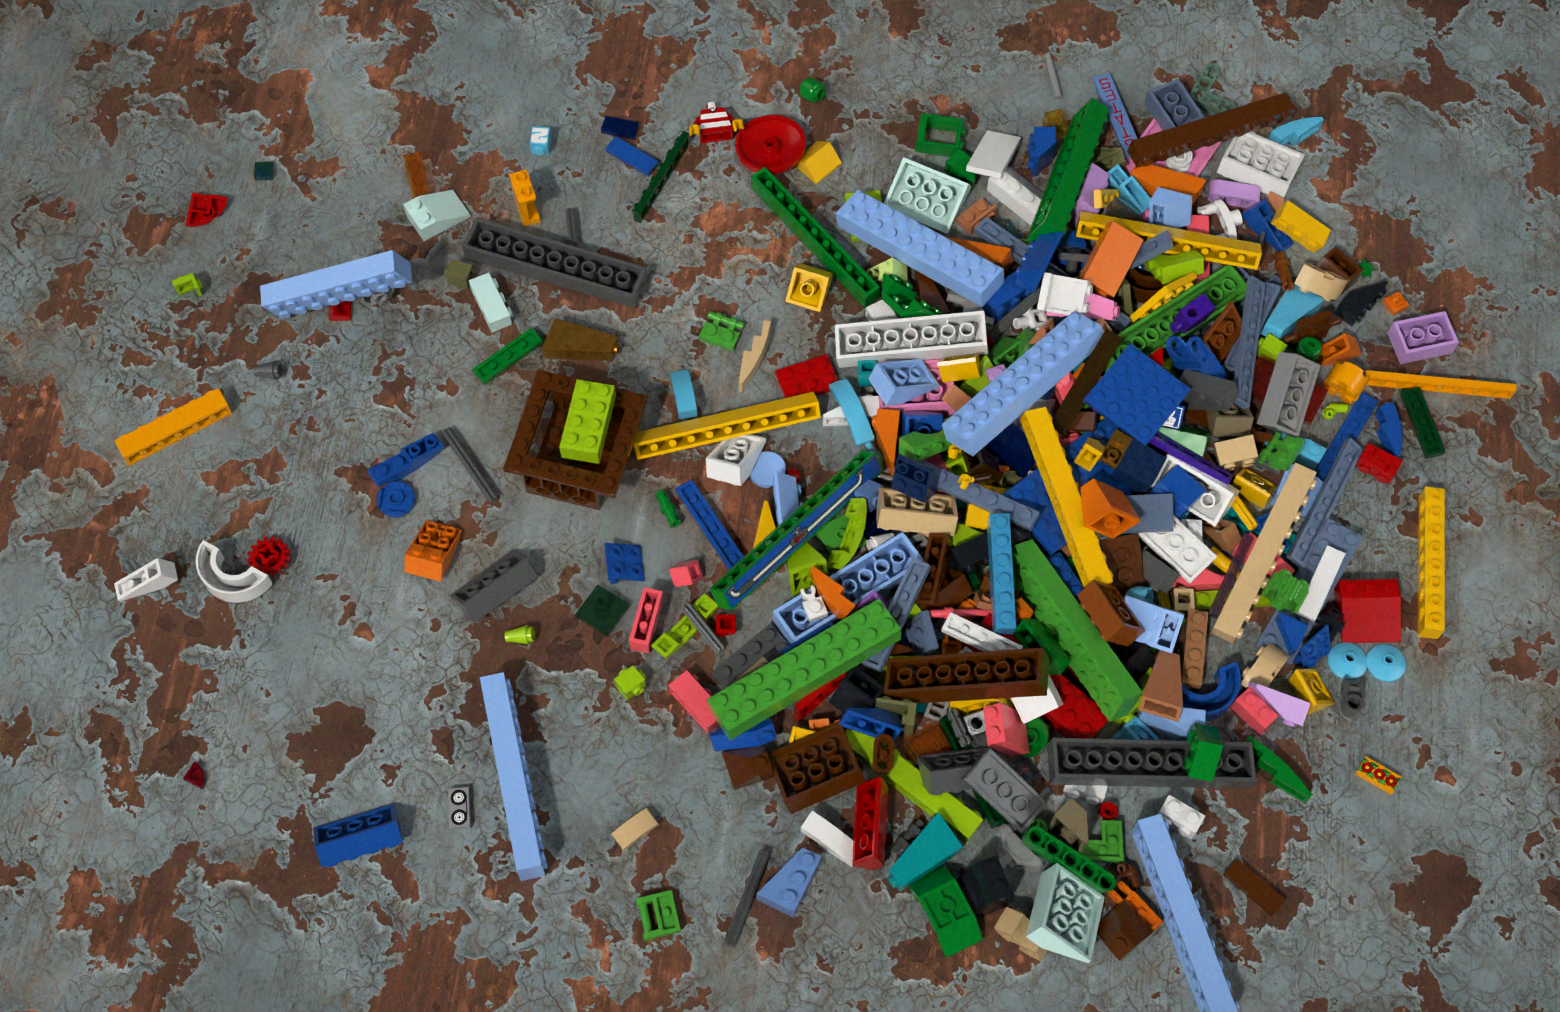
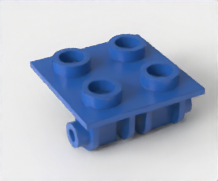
M604 543L607 575L610 584H617L618 580L645 581L641 545Z
M1328 624L1300 648V652L1293 661L1297 666L1302 665V669H1312L1323 656L1325 657L1329 654L1331 643Z

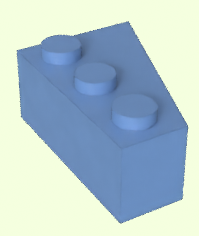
M802 847L756 894V900L794 918L821 863V856Z

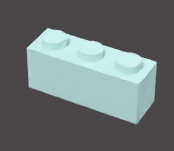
M488 272L469 280L470 289L491 333L512 325V311L509 306H505L506 300L503 293H499L497 290L499 286L496 279H492Z

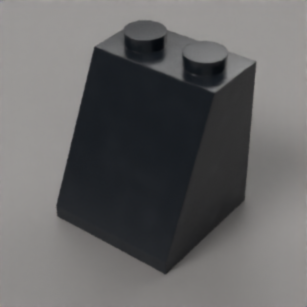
M997 855L977 862L956 879L976 918L1008 907L1013 896Z

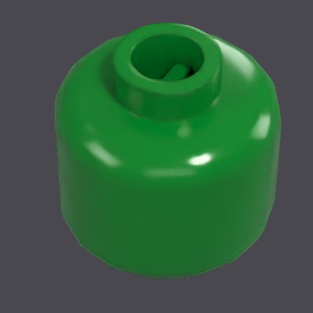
M812 77L801 82L799 87L800 96L812 103L821 101L826 93L824 84Z
M1304 337L1299 341L1295 353L1315 362L1321 354L1322 345L1314 337Z

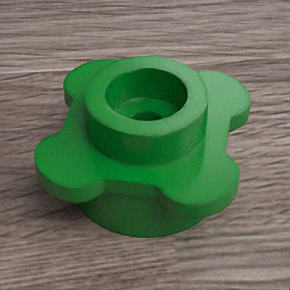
M1361 259L1362 263L1358 264V266L1363 269L1362 277L1368 276L1371 278L1373 271L1371 264Z

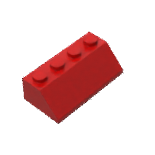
M876 777L860 784L856 789L852 866L873 871L884 867L886 861L885 843L887 841L886 823L888 821L887 803L889 795L888 786L881 777Z

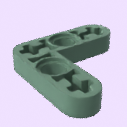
M1209 63L1206 64L1192 88L1191 98L1199 108L1213 114L1237 108L1235 103L1210 93L1220 69L1218 65ZM1210 71H1213L1211 76L1209 77L1208 73ZM1200 82H1206L1209 86L1203 87L1200 85ZM1199 91L1201 93L1200 97L1195 98ZM1215 101L1218 105L1211 106L1209 102Z

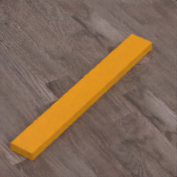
M1366 370L1364 373L1365 378L1366 376L1369 377V382L1366 386L1398 389L1420 387L1421 391L1511 399L1517 390V385L1510 383Z

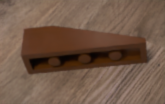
M914 270L919 302L924 300L931 305L930 308L935 306L943 312L942 314H950L948 306L932 279Z
M929 533L923 562L930 564L931 569L915 604L932 606L936 604L950 563L951 549L953 548V543L948 534Z

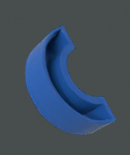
M1237 662L1217 670L1214 676L1216 689L1210 694H1195L1182 683V708L1206 710L1205 721H1210L1223 715L1230 708L1240 689L1241 674Z

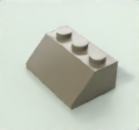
M1070 798L1054 814L1048 827V833L1082 854L1088 843L1087 812L1081 802Z

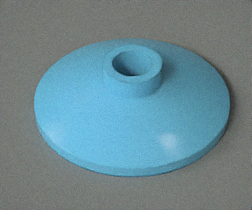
M1353 643L1336 644L1328 654L1327 661L1330 670L1341 679L1344 677L1348 678V680L1357 679L1367 669V657L1364 651ZM1346 656L1351 657L1352 661L1347 660Z
M1380 644L1368 652L1367 668L1376 679L1392 682L1398 680L1404 674L1406 660L1401 651L1396 647ZM1385 658H1388L1391 663L1386 662Z

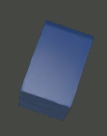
M1278 614L1275 621L1287 651L1292 656L1297 651L1308 625L1286 614Z

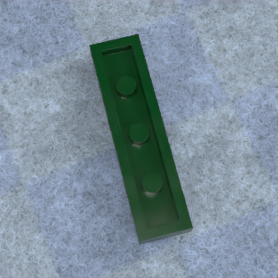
M1420 387L1402 390L1400 396L1425 459L1444 455V447Z

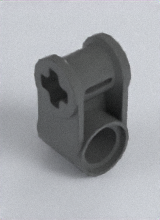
M1346 677L1343 678L1340 709L1345 717H1355L1363 707L1365 681L1357 682L1348 680ZM1349 704H1353L1355 708H1351Z

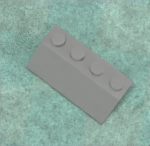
M1279 352L1257 424L1273 431L1299 437L1321 365L1297 354Z

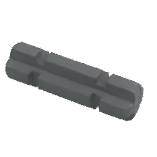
M956 708L949 710L947 717L949 721H952L951 725L957 738H960L958 740L962 747L969 746L972 740L966 734L968 731L962 718H959L958 710Z

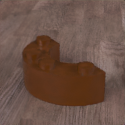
M1134 268L1127 271L1125 275L1126 280L1130 283L1131 300L1139 303L1147 302L1165 285L1169 284H1162L1154 276L1142 275Z

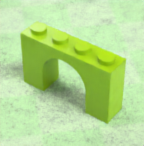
M1196 249L1176 255L1162 253L1143 263L1147 270L1162 284L1173 282L1192 272L1196 275L1204 273L1203 256Z

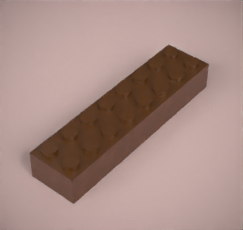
M1043 647L888 658L884 695L892 698V700L908 699L917 704L1047 696L1050 659Z

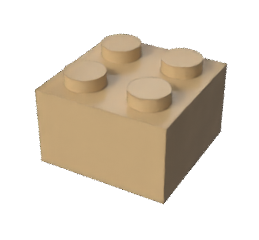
M1253 434L1214 444L1213 450L1217 466L1227 472L1235 470L1237 466L1248 468L1254 466L1253 463L1257 462L1258 453Z

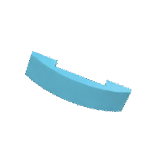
M845 378L829 384L835 401H838L847 420L856 446L874 441L875 438L864 409L848 380Z

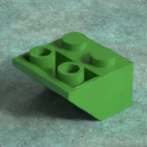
M1004 337L988 349V354L980 355L979 359L981 360L986 355L994 367L1004 364L1005 369H1007L1019 357L1020 340Z

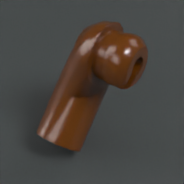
M1121 862L1117 865V872L1130 879L1133 889L1143 886L1138 869L1135 866L1126 862Z

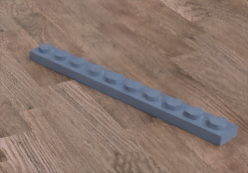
M985 217L975 228L974 232L992 245L1011 248L1013 260L1023 266L1021 260L1025 253L1029 254L1030 251L1027 250L1029 246L988 217ZM1051 262L1045 273L1073 278ZM1120 311L1116 321L1106 322L1114 332L1119 334L1131 324L1132 319Z

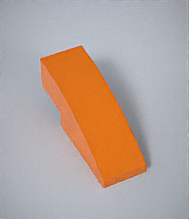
M812 566L810 568V578L827 608L840 620L855 613L856 605L844 597L845 588Z

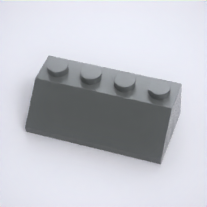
M512 550L450 596L464 614L475 623L476 621L483 620L491 610L498 609L502 602L517 595L520 589L532 584L538 576L528 560Z
M991 747L918 755L917 762L924 788L930 795L935 796L947 792L960 793L962 790H973L962 778L983 752ZM991 748L1002 760H1004L1008 764V761L1003 757V755L999 751Z

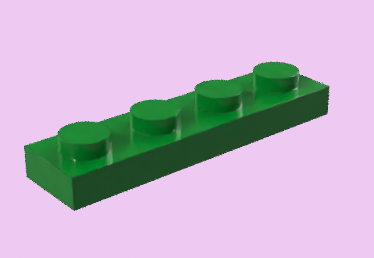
M530 328L473 368V374L483 385H486L542 345L543 340Z

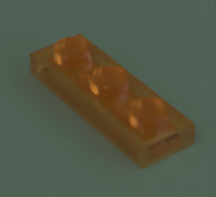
M421 152L403 155L412 198L430 194Z

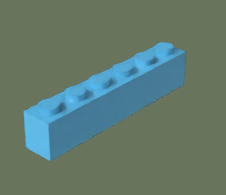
M1010 513L990 514L987 519L992 631L998 635H1013L1016 630Z

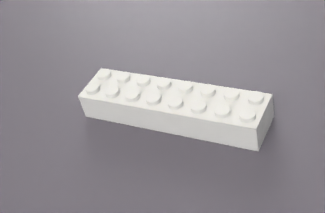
M984 311L835 325L836 359L839 368L858 366V361L876 360V363L912 359H940L977 353L979 355L988 354Z

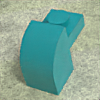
M876 360L858 361L859 387L873 386L868 378L877 364Z

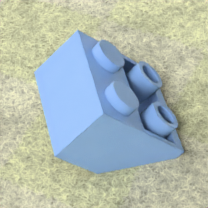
M1157 187L1149 201V223L1177 229L1191 224L1192 196Z

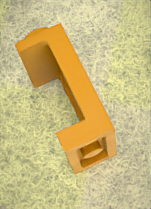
M527 170L509 174L513 198L523 227L539 223L540 217L534 202L536 201V196Z

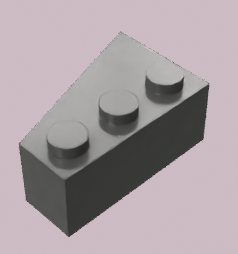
M1185 369L1179 378L1182 383L1191 389L1181 402L1185 409L1229 411L1239 395L1234 381Z

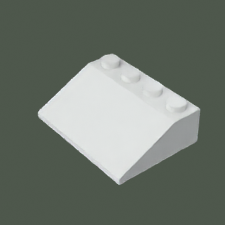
M1249 132L1241 137L1236 136L1233 138L1221 160L1217 173L1239 183L1256 185L1261 188L1263 193L1269 194L1271 191L1284 198L1305 154Z

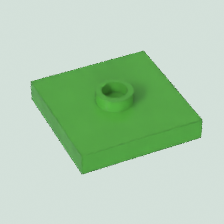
M845 513L829 521L816 532V536L829 556L832 550H839L849 522V518L845 516ZM862 536L861 542L857 550L866 546V539L864 538V536Z

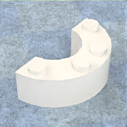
M204 540L201 542L196 554V569L206 588L215 597L227 602H246L261 596L272 586L269 576L252 566L246 572L239 575L223 573L221 565L224 556L220 549Z

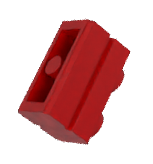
M1368 442L1355 466L1360 472L1364 474L1369 473L1376 477L1377 481L1390 484L1403 460Z

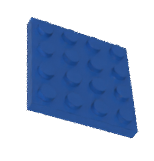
M1129 344L1085 397L1083 402L1129 437L1138 440L1146 446L1191 389L1132 344Z

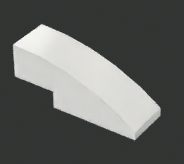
M811 811L801 826V832L816 841L818 846L853 867L854 841L826 819Z

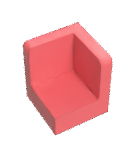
M697 559L679 562L669 568L675 587L692 585L703 578Z

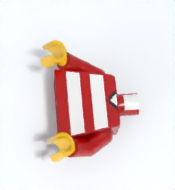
M709 102L706 104L707 109L701 110L700 116L696 117L694 123L689 126V136H692V134L700 136V144L733 140V129L734 132L739 128L743 130V120L735 119L730 113H727L724 107L717 108L715 102Z

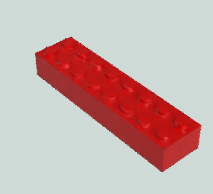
M988 614L978 625L992 631V616ZM1014 634L1000 635L1021 645ZM962 642V649L967 646L973 652H984ZM1050 675L1064 705L1040 717L1065 738L1095 739L1108 725L1109 720L1094 701L1064 676Z

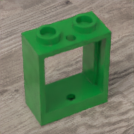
M921 113L915 152L951 157L959 148L962 150L963 141H960V137H964L965 126H962L963 119ZM926 128L957 132L955 145L924 141Z

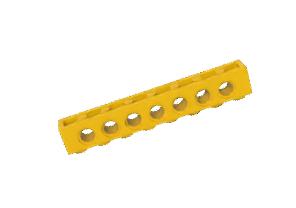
M1425 487L1419 495L1418 637L1438 639L1445 631V489Z

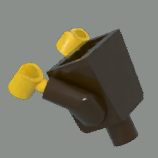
M953 444L949 446L948 456L956 459L958 454L962 453L967 470L972 476L970 477L968 474L960 476L958 483L962 482L960 485L961 489H967L972 482L973 484L984 483L989 485L994 481L999 482L1002 479L1003 473L1000 471L996 458L985 447L974 456H971Z

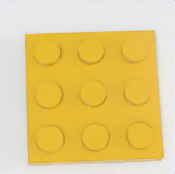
M1192 272L1165 285L1129 316L1133 323L1176 298L1182 291L1190 289L1194 285L1193 281L1198 278L1197 275Z

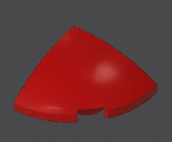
M192 192L186 226L198 227L209 224L210 221L219 217L224 211L228 197L212 194L209 196Z

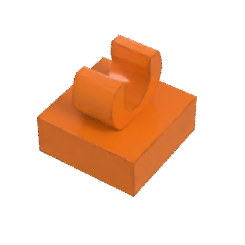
M1399 291L1384 298L1382 301L1392 316L1409 307L1408 302Z

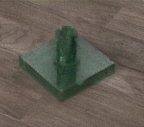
M597 584L577 611L575 617L608 637L628 611L630 604Z

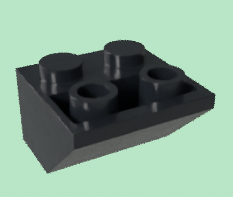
M855 666L842 679L829 703L843 714L848 707L875 708L876 698L885 696L884 687Z

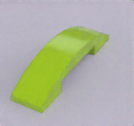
M865 498L850 499L845 516L849 518V522L839 550H832L830 553L827 569L841 570L858 549L866 524L867 503Z
M705 593L693 604L694 608L706 622L718 609L716 602ZM685 615L667 633L664 632L651 647L667 659L682 648L698 630Z

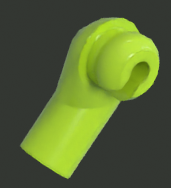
M1330 403L1323 410L1322 415L1325 419L1329 420L1336 413H1347L1348 404Z

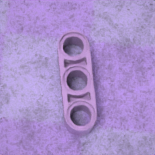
M1219 179L1212 180L1209 183L1208 200L1210 202L1221 199L1226 205L1248 208L1260 201L1261 188L1256 185Z

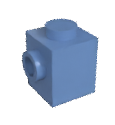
M870 479L858 487L854 494L855 498L866 499L867 512L871 513L877 508L879 487L884 488V486Z

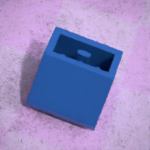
M1034 127L1033 134H1030L1027 154L1030 155L1028 170H1031L1032 177L1037 176L1052 162L1056 146V127Z

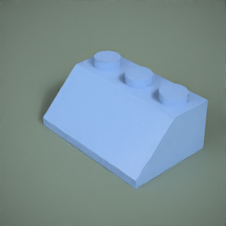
M773 471V493L778 527L802 505V502H798V496H801L800 484L797 485L795 477L779 471Z

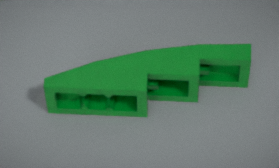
M1248 736L1245 742H1252L1253 755L1258 758L1255 766L1273 776L1269 783L1306 804L1312 794L1301 779L1271 750Z

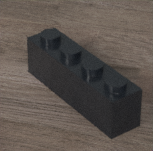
M1010 522L1012 548L1016 544L1030 540L1031 534L1027 529ZM987 532L951 549L950 557L959 572L969 575L974 573L978 567L989 565Z

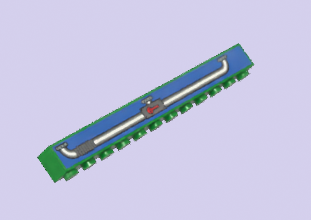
M865 450L859 452L709 589L717 606L730 611L735 609L756 587L761 585L781 564L787 561L819 529L838 514L850 502V499L855 497L854 491L869 479L875 480L883 471L876 453Z

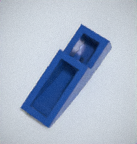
M1394 402L1380 405L1374 414L1380 425L1376 434L1384 450L1399 458L1402 447L1401 423Z

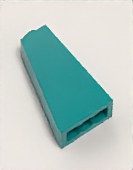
M940 813L933 817L889 869V877L887 879L893 888H897L899 892L961 853L963 846Z

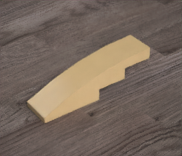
M763 321L761 336L754 335L751 351L743 352L738 383L739 392L744 391L761 364L768 345L771 321Z

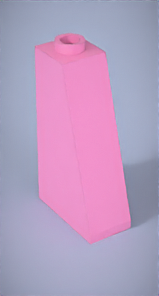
M1093 293L1088 297L1089 311L1085 317L1091 320H1098L1103 317L1105 321H1116V317H1119L1120 307L1117 306V302ZM1046 312V316L1049 317H1067V315Z

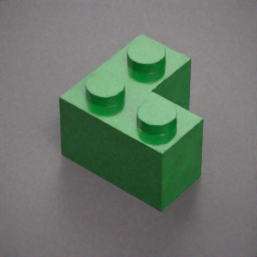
M1193 723L1192 729L1188 730L1186 740L1189 742L1190 754L1189 757L1186 756L1184 769H1186L1187 775L1190 778L1213 782L1224 746L1217 727Z

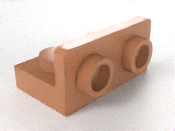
M981 198L956 217L955 222L971 235L985 217L991 220L996 217L997 205L993 204L990 206Z

